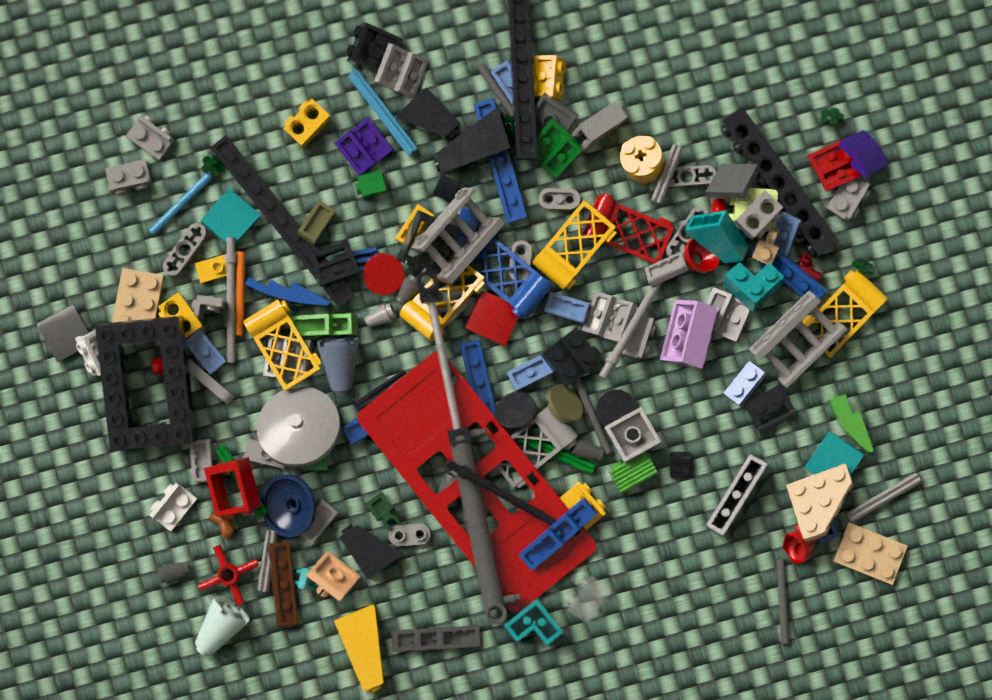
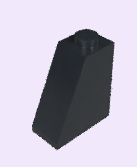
M427 87L396 115L399 122L447 140L449 137L453 139L460 132L461 123Z
M351 524L341 531L343 535L339 538L367 579L403 556L399 550L358 525L353 527Z

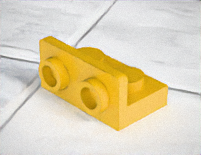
M557 55L534 56V98H540L545 92L556 100L562 99V94L564 93L563 77L566 72L564 59Z
M578 482L562 495L560 499L568 509L583 497L593 506L598 513L583 526L587 530L606 514L604 512L606 507L599 499L596 501L590 495L593 491L585 482L583 484Z

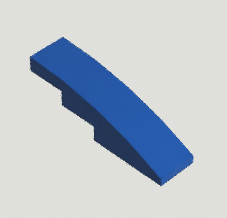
M248 277L245 283L247 287L275 299L285 300L289 303L314 307L331 306L330 301L294 282L290 289L273 280H270L267 287Z
M583 497L531 542L518 556L531 570H534L578 532L582 526L597 515L598 512Z

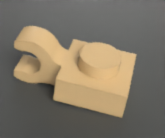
M772 227L766 239L761 237L752 258L772 265L780 248L779 245L775 244L780 230Z

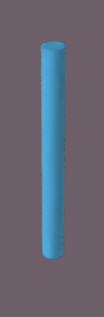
M206 173L149 229L154 236L213 178L210 173Z

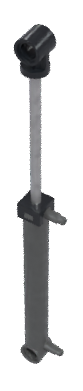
M423 271L418 275L416 284L421 304L427 303L453 425V429L447 430L453 461L461 466L465 465L471 468L472 472L478 475L471 439L486 435V429L469 430L468 426L461 427L436 307V301L441 300L438 279L433 272ZM423 276H430L432 278L433 284L431 287H424L421 284ZM456 473L485 615L490 623L500 624L507 616L505 604L519 601L521 596L520 594L503 596L481 487L468 479L460 478L458 473ZM498 607L501 609V615L498 618L490 616L492 608Z

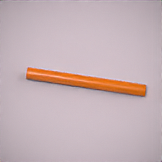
M237 252L235 335H243L246 252Z

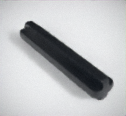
M401 370L354 403L356 410L360 412L407 373Z

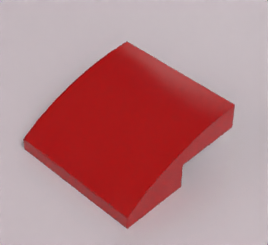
M842 140L807 156L826 192L862 176L850 166L853 158L839 147Z
M481 290L464 328L505 347L518 316L512 312L514 307L507 301Z

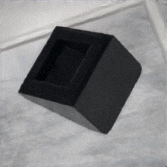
M442 174L433 195L451 203L461 184Z
M670 452V477H691V452Z

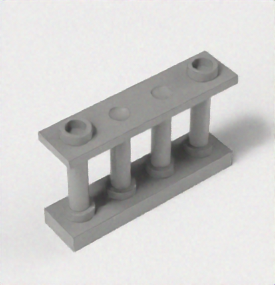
M464 187L455 194L453 201L430 227L415 239V244L411 247L414 251H427L441 267V272L437 277L443 283L452 284L505 224L500 218H487L472 201L471 197L477 192L474 188ZM464 205L481 222V227L475 233L458 215V212ZM451 220L468 238V242L463 247H460L444 229ZM438 235L455 253L454 258L449 263L431 244Z
M810 291L801 297L749 348L759 360L766 357L782 374L778 380L786 388L796 383L799 376L835 341L840 340L847 330L839 321L833 324L817 308L821 301ZM810 313L828 330L820 339L802 323V320ZM793 328H796L812 344L804 354L787 338V334ZM778 343H782L797 359L789 369L772 352V349Z

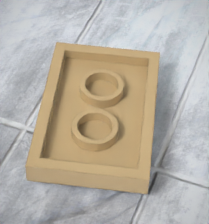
M122 268L112 322L157 318L164 275Z
M848 522L833 562L893 585L907 545Z

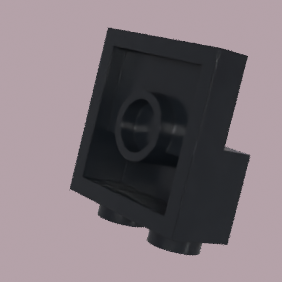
M367 22L361 23L360 26L357 25L354 29L353 37H355L353 45L350 44L346 50L347 62L377 73L388 43L400 47L403 38Z
M574 328L541 354V357L566 388L602 361L599 358L601 356L599 350L594 346L591 347L587 342L588 337L586 333L582 330L578 331L577 328Z

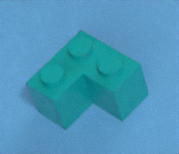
M739 262L725 275L723 286L753 313L782 287L784 276L770 263L754 276Z
M537 599L504 624L516 642L533 629L546 645L563 633Z

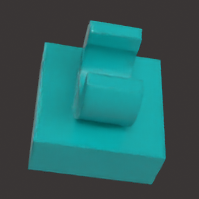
M304 567L297 569L296 572L300 573L299 581L294 580V584L298 585L297 588L316 591L318 584L306 576L310 569Z

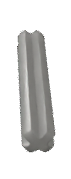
M672 145L651 199L654 203L661 204L663 202L683 150L681 146Z
M267 530L265 535L258 591L269 592L271 571L268 543H276L277 533L273 530Z

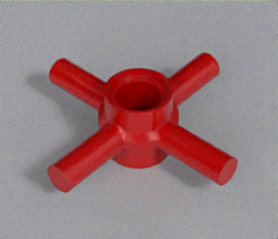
M221 545L213 547L220 564V569L217 576L198 584L200 591L202 592L221 583L230 588L237 606L245 603L237 583L241 574L259 567L257 559L236 567L233 564H228ZM227 569H231L234 572V578L231 581L224 579L223 574Z

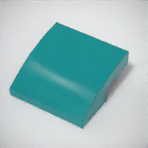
M229 188L200 222L226 245V237H235L236 245L260 219L261 215Z
M829 430L804 468L813 474H818L846 463L851 475L864 456V453Z

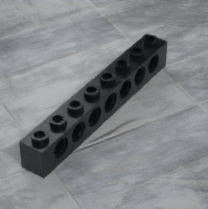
M741 107L723 119L720 123L722 126L720 128L721 132L726 138L730 137L734 143L732 147L738 155H743L746 160L745 164H758L760 171L757 174L758 178L756 180L763 189L766 187V189H774L778 192L777 202L783 206L782 212L796 218L798 213L806 214L807 222L800 223L796 236L798 239L802 238L804 240L807 252L811 256L814 255L817 259L839 243L837 237L745 109ZM744 129L747 132V137H738L736 130ZM751 145L756 146L759 149V153L757 155L750 154L748 147ZM763 162L769 163L771 170L769 172L763 171L760 164ZM780 179L783 182V187L780 189L775 188L772 183L773 180ZM792 196L795 199V205H787L785 197ZM812 229L819 232V239H812L809 236V231Z

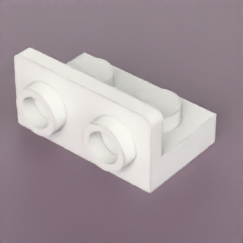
M94 330L84 336L76 337V347L84 357L87 371L91 375H101L96 331Z
M179 483L170 484L164 491L165 497L161 502L157 500L150 509L152 511L150 516L171 532L198 499Z

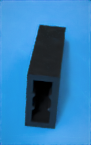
M494 109L435 153L437 160L434 162L438 172L441 171L442 174L449 175L515 150L502 110Z

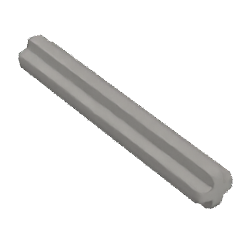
M917 473L910 475L846 513L848 521L852 523L920 484L921 479Z

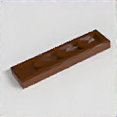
M290 541L268 543L276 627L298 625Z

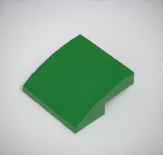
M554 118L536 135L537 159L541 162V166L555 178L583 150L580 143Z

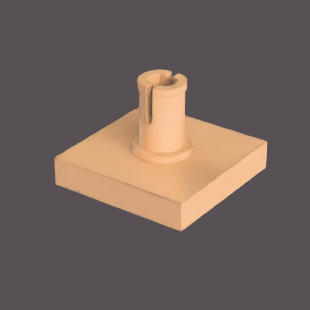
M329 551L319 559L306 575L319 585L316 588L318 594L324 589L320 596L327 597L331 594L339 601L361 577Z

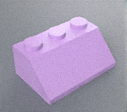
M675 300L660 360L692 368H703L708 345L712 338L713 325L717 319L716 313L718 308L699 301Z

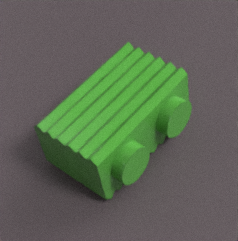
M647 452L624 464L620 460L611 466L612 470L609 472L621 494L658 473Z

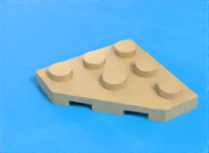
M846 463L786 485L805 542L827 534L831 521L837 516L847 492H850L853 482Z

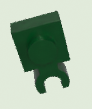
M380 492L366 503V506L378 522L384 519L383 524L387 530H392L389 526L390 520H395L397 524L401 523L397 516L391 514L395 508L383 492Z

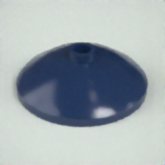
M292 474L276 476L267 483L261 497V502L268 512L263 516L267 525L283 537H295L305 533L312 525L316 514L315 498L308 484L300 477Z

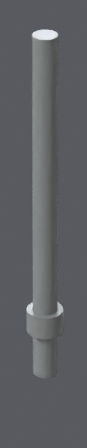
M226 237L227 254H224V262H227V363H235V262H237V254H235V237Z
M663 282L649 288L613 352L609 353L605 359L606 364L601 370L599 378L606 380L612 368L617 366L620 361L619 356Z

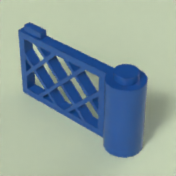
M494 236L469 264L472 267L477 260L484 259L485 270L477 271L480 274L485 273L486 278L483 282L514 307L512 312L521 319L523 316L529 317L553 286L549 280L539 274ZM493 241L497 245L498 254L487 255V247ZM510 255L513 258V266L503 268L502 256ZM498 257L499 268L489 270L488 258ZM526 268L531 272L525 280H518L517 269ZM514 270L515 281L504 282L503 271ZM500 272V283L492 284L489 273ZM469 275L475 281L477 280V277L474 275ZM515 284L516 292L509 298L505 294L504 285Z

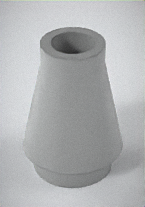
M384 303L365 316L364 319L367 326L371 328L391 323L397 318V315L391 303Z

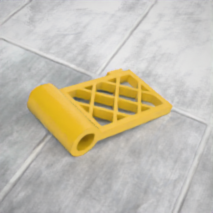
M583 200L545 248L536 256L532 264L562 290L565 288L570 290L577 281L575 276L605 240L610 242L617 233L614 230L616 226L586 200ZM584 206L591 211L592 220L580 221V211ZM577 216V221L572 222L574 218ZM595 222H604L610 228L605 234L596 235ZM592 223L593 235L582 236L581 224ZM578 224L579 236L567 237L566 228L569 225ZM564 232V237L559 238L560 235ZM582 238H594L592 250H583ZM579 239L580 251L569 252L568 240ZM564 240L565 252L558 253L551 246L555 241ZM569 254H580L581 263L577 268L570 263Z
M454 254L448 259V263L454 258ZM469 265L465 268L467 271H463L458 276L461 277L462 286L451 287V284L447 283V288L439 289L440 293L448 292V301L438 303L436 301V307L448 306L449 312L443 318L439 316L442 335L444 334L443 329L447 322L474 292L478 293L485 285L483 282L485 280L484 276ZM474 275L478 278L473 284L465 285V276ZM431 279L425 287H431L433 280ZM462 290V297L459 300L451 301V291ZM418 294L413 300L403 306L400 311V317L430 341H434L428 305L421 304Z
M852 269L843 278L846 282L819 309L823 313L826 308H835V320H830L832 323L837 321L850 322V332L847 335H843L844 338L839 343L836 341V347L831 352L828 350L824 352L829 358L888 299L858 269L855 272ZM842 291L850 296V305L837 304V296ZM835 299V305L829 306ZM852 299H853L858 305H852ZM850 307V320H838V308ZM852 307H861L867 314L861 320H853ZM809 315L802 321L807 328L811 323L820 322L814 321L816 318ZM853 322H859V323L853 328ZM821 324V335H815L817 338H821V337L823 336V325H822V324Z
M277 299L243 322L256 341L284 391H287L321 370L319 365L322 362L317 353H311L289 315L291 309L287 302ZM286 323L291 327L290 337L279 335L281 327ZM267 335L274 336L272 349L264 347L261 339ZM278 338L289 340L286 352L276 350ZM292 341L301 344L300 355L289 353ZM275 352L285 354L282 366L274 364L273 357ZM289 355L299 358L296 369L286 367ZM302 360H310L314 368L308 372L300 371ZM285 370L295 372L294 380L288 384L283 379Z

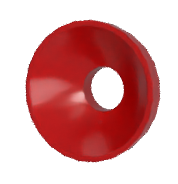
M693 238L685 246V260L694 271L708 273L718 266L720 259ZM692 254H696L700 258V264L693 261Z

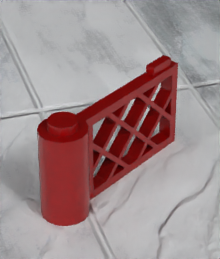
M602 193V196L597 195L593 207L609 221L615 222V229H618L622 238L618 242H607L605 240L603 243L652 264L661 261L674 229L671 226V221L662 217L656 220L613 201L614 197ZM618 210L626 212L630 221L619 225L616 218ZM591 212L588 220H592ZM638 219L645 220L649 229L638 233L634 221ZM595 222L596 235L605 234L610 228L604 222ZM586 223L582 232L583 236L593 235L592 223ZM631 223L635 234L625 238L620 227ZM657 227L667 229L665 238L657 241L653 229ZM650 231L654 242L644 246L640 235ZM637 237L641 248L637 250L629 249L626 240ZM656 244L659 253L657 258L653 259L648 257L645 248Z

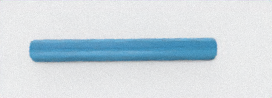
M353 70L348 75L349 79L407 155L415 153L417 146L359 70Z

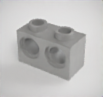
M764 190L734 223L751 240L755 236L760 238L768 230L765 226L770 221L774 224L781 217L780 211L783 206ZM769 204L773 209L772 213H764L762 205ZM755 219L758 223V228H749L747 221Z

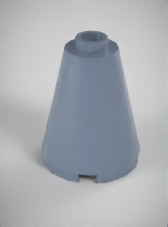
M351 337L328 338V343H323V339L317 341V347L331 391H336V395L348 394V390H351L353 387L359 339L357 337L353 341Z

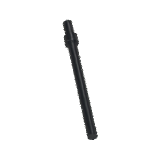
M450 459L446 461L445 467L458 473L460 478L476 483L550 526L554 523L555 518L473 473L471 468L465 465L461 466Z

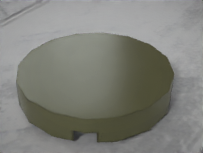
M557 384L548 390L546 400L548 399L549 404L547 406L557 420L562 423L568 422L573 424L582 417L583 405L580 398L571 388H566L563 384Z

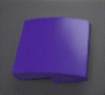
M367 117L353 130H349L334 143L359 176L395 150L370 117Z
M865 130L843 139L839 144V147L853 158L850 166L864 178L887 168L889 165L879 145Z

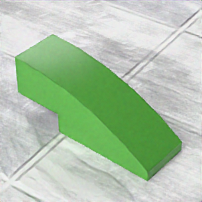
M357 314L290 316L302 337L358 335Z
M846 394L827 400L832 414L845 434L865 453L874 452L861 412L852 414Z

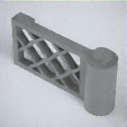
M548 407L541 411L534 421L532 420L529 423L531 426L535 422L541 429L540 437L528 436L529 426L526 429L516 431L510 436L512 439L516 437L525 438L522 452L525 455L526 453L538 455L537 464L534 465L536 469L565 446L569 449L577 443L575 438L578 437L569 423H562L551 414ZM524 430H526V431H525V436L519 435V434H521ZM527 439L539 440L538 452L526 451ZM542 440L551 441L556 449L550 453L541 452ZM540 455H544L545 457L540 460ZM508 460L507 463L501 462L496 466L512 487L517 485L520 488L526 483L521 476L513 481L509 475V466H513Z

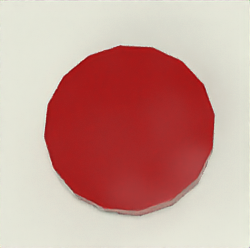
M387 253L372 256L366 262L363 269L364 283L368 289L380 295L392 294L397 291L402 285L405 276L401 262L395 256Z

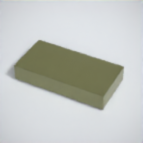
M318 200L296 235L314 246L336 211Z

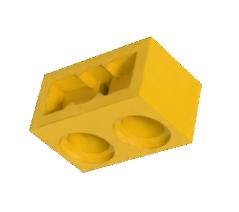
M313 99L302 103L298 109V114L295 117L293 115L290 116L284 123V131L302 148L331 120V116ZM316 110L319 112V115L316 119H309L308 113ZM297 125L304 126V131L301 134H295L293 130Z
M179 292L158 306L161 310L158 313L160 317L183 315L184 322H190L191 328L188 332H185L186 340L198 330L205 328L201 321L194 316L191 307ZM172 305H178L179 307L176 315L169 314V308Z

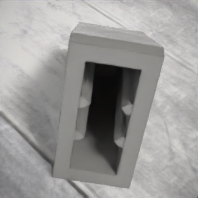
M616 101L581 123L571 135L583 147V150L577 157L618 128L628 118L623 108Z

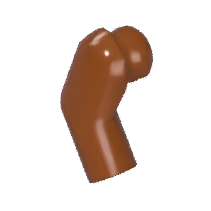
M212 511L209 521L219 524L223 538H232L234 526L231 519H226L225 515L216 517L215 512Z

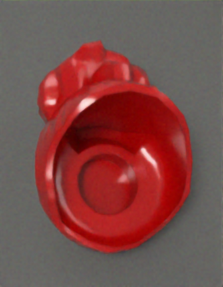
M797 524L795 531L789 532L784 536L782 548L793 563H804L810 558L815 542L819 538L805 542L800 526Z

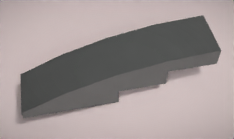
M479 625L391 630L393 652L480 646Z

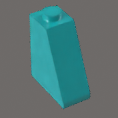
M727 211L691 216L685 228V232L724 263L743 261L749 247Z

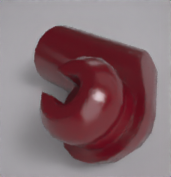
M803 254L799 258V267L819 282L823 274L813 269L811 255Z

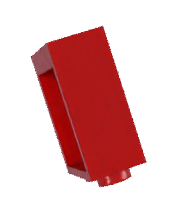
M249 457L218 463L204 468L216 517L225 515V518L228 519L238 516L237 513L239 512L242 513V516L254 513V508L261 506ZM235 470L243 505L230 508L221 473Z

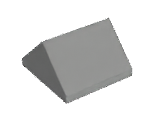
M642 407L604 427L615 450L624 463L662 443Z

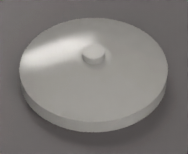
M304 386L292 387L287 391L283 390L274 395L262 408L257 421V436L264 452L275 462L287 467H306L319 462L333 450L341 431L340 415L333 401L323 392Z

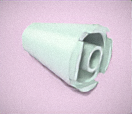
M214 597L195 642L197 651L205 656L207 654H214L247 625L250 620L248 614L242 608L238 611L234 607L236 603L226 597Z

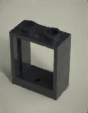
M421 211L416 212L397 256L403 259V264L413 268L416 264L422 267L420 270L422 272L431 271L440 274L441 267L435 260L430 265L408 255L421 222L431 225L437 218ZM448 223L444 229L455 240L459 228ZM442 240L438 252L446 260L451 248Z

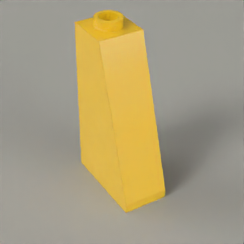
M372 604L334 621L363 691L369 690V693L381 689L380 684L384 683L375 604Z

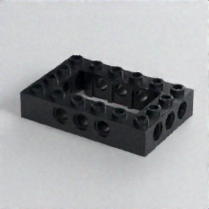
M183 315L96 325L95 331L110 451L189 444L197 441ZM160 341L170 424H167V422L150 426L141 424L138 427L129 428L128 425L132 422L133 416L130 413L128 400L130 392L127 391L126 376L128 374L124 367L123 355H125V350L121 344Z

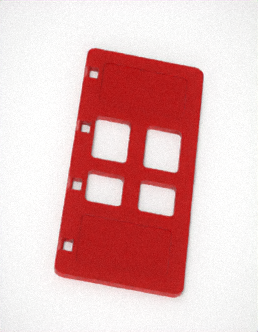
M435 351L358 413L357 420L475 567L470 538L447 509L448 505L460 496L457 479L440 493L436 494L417 472V468L438 451H441L447 459L453 461L447 430L453 429L438 353ZM447 358L449 369L458 379L453 383L461 427H469L474 422H477L482 429H486L487 435L495 444V448L476 463L478 475L484 478L486 474L501 462L508 460L534 492L535 496L528 504L555 518V521L559 519L569 509ZM490 421L499 430L494 435L486 427V424ZM531 472L539 480L535 485L526 477ZM481 487L484 505L499 523L498 527L490 533L503 596L510 594H520L521 600L505 605L511 612L518 613L595 551L596 543L586 530L581 527L577 535L570 537L559 549L534 570H531L518 554L550 525L522 509H519L514 514L509 513L495 494Z

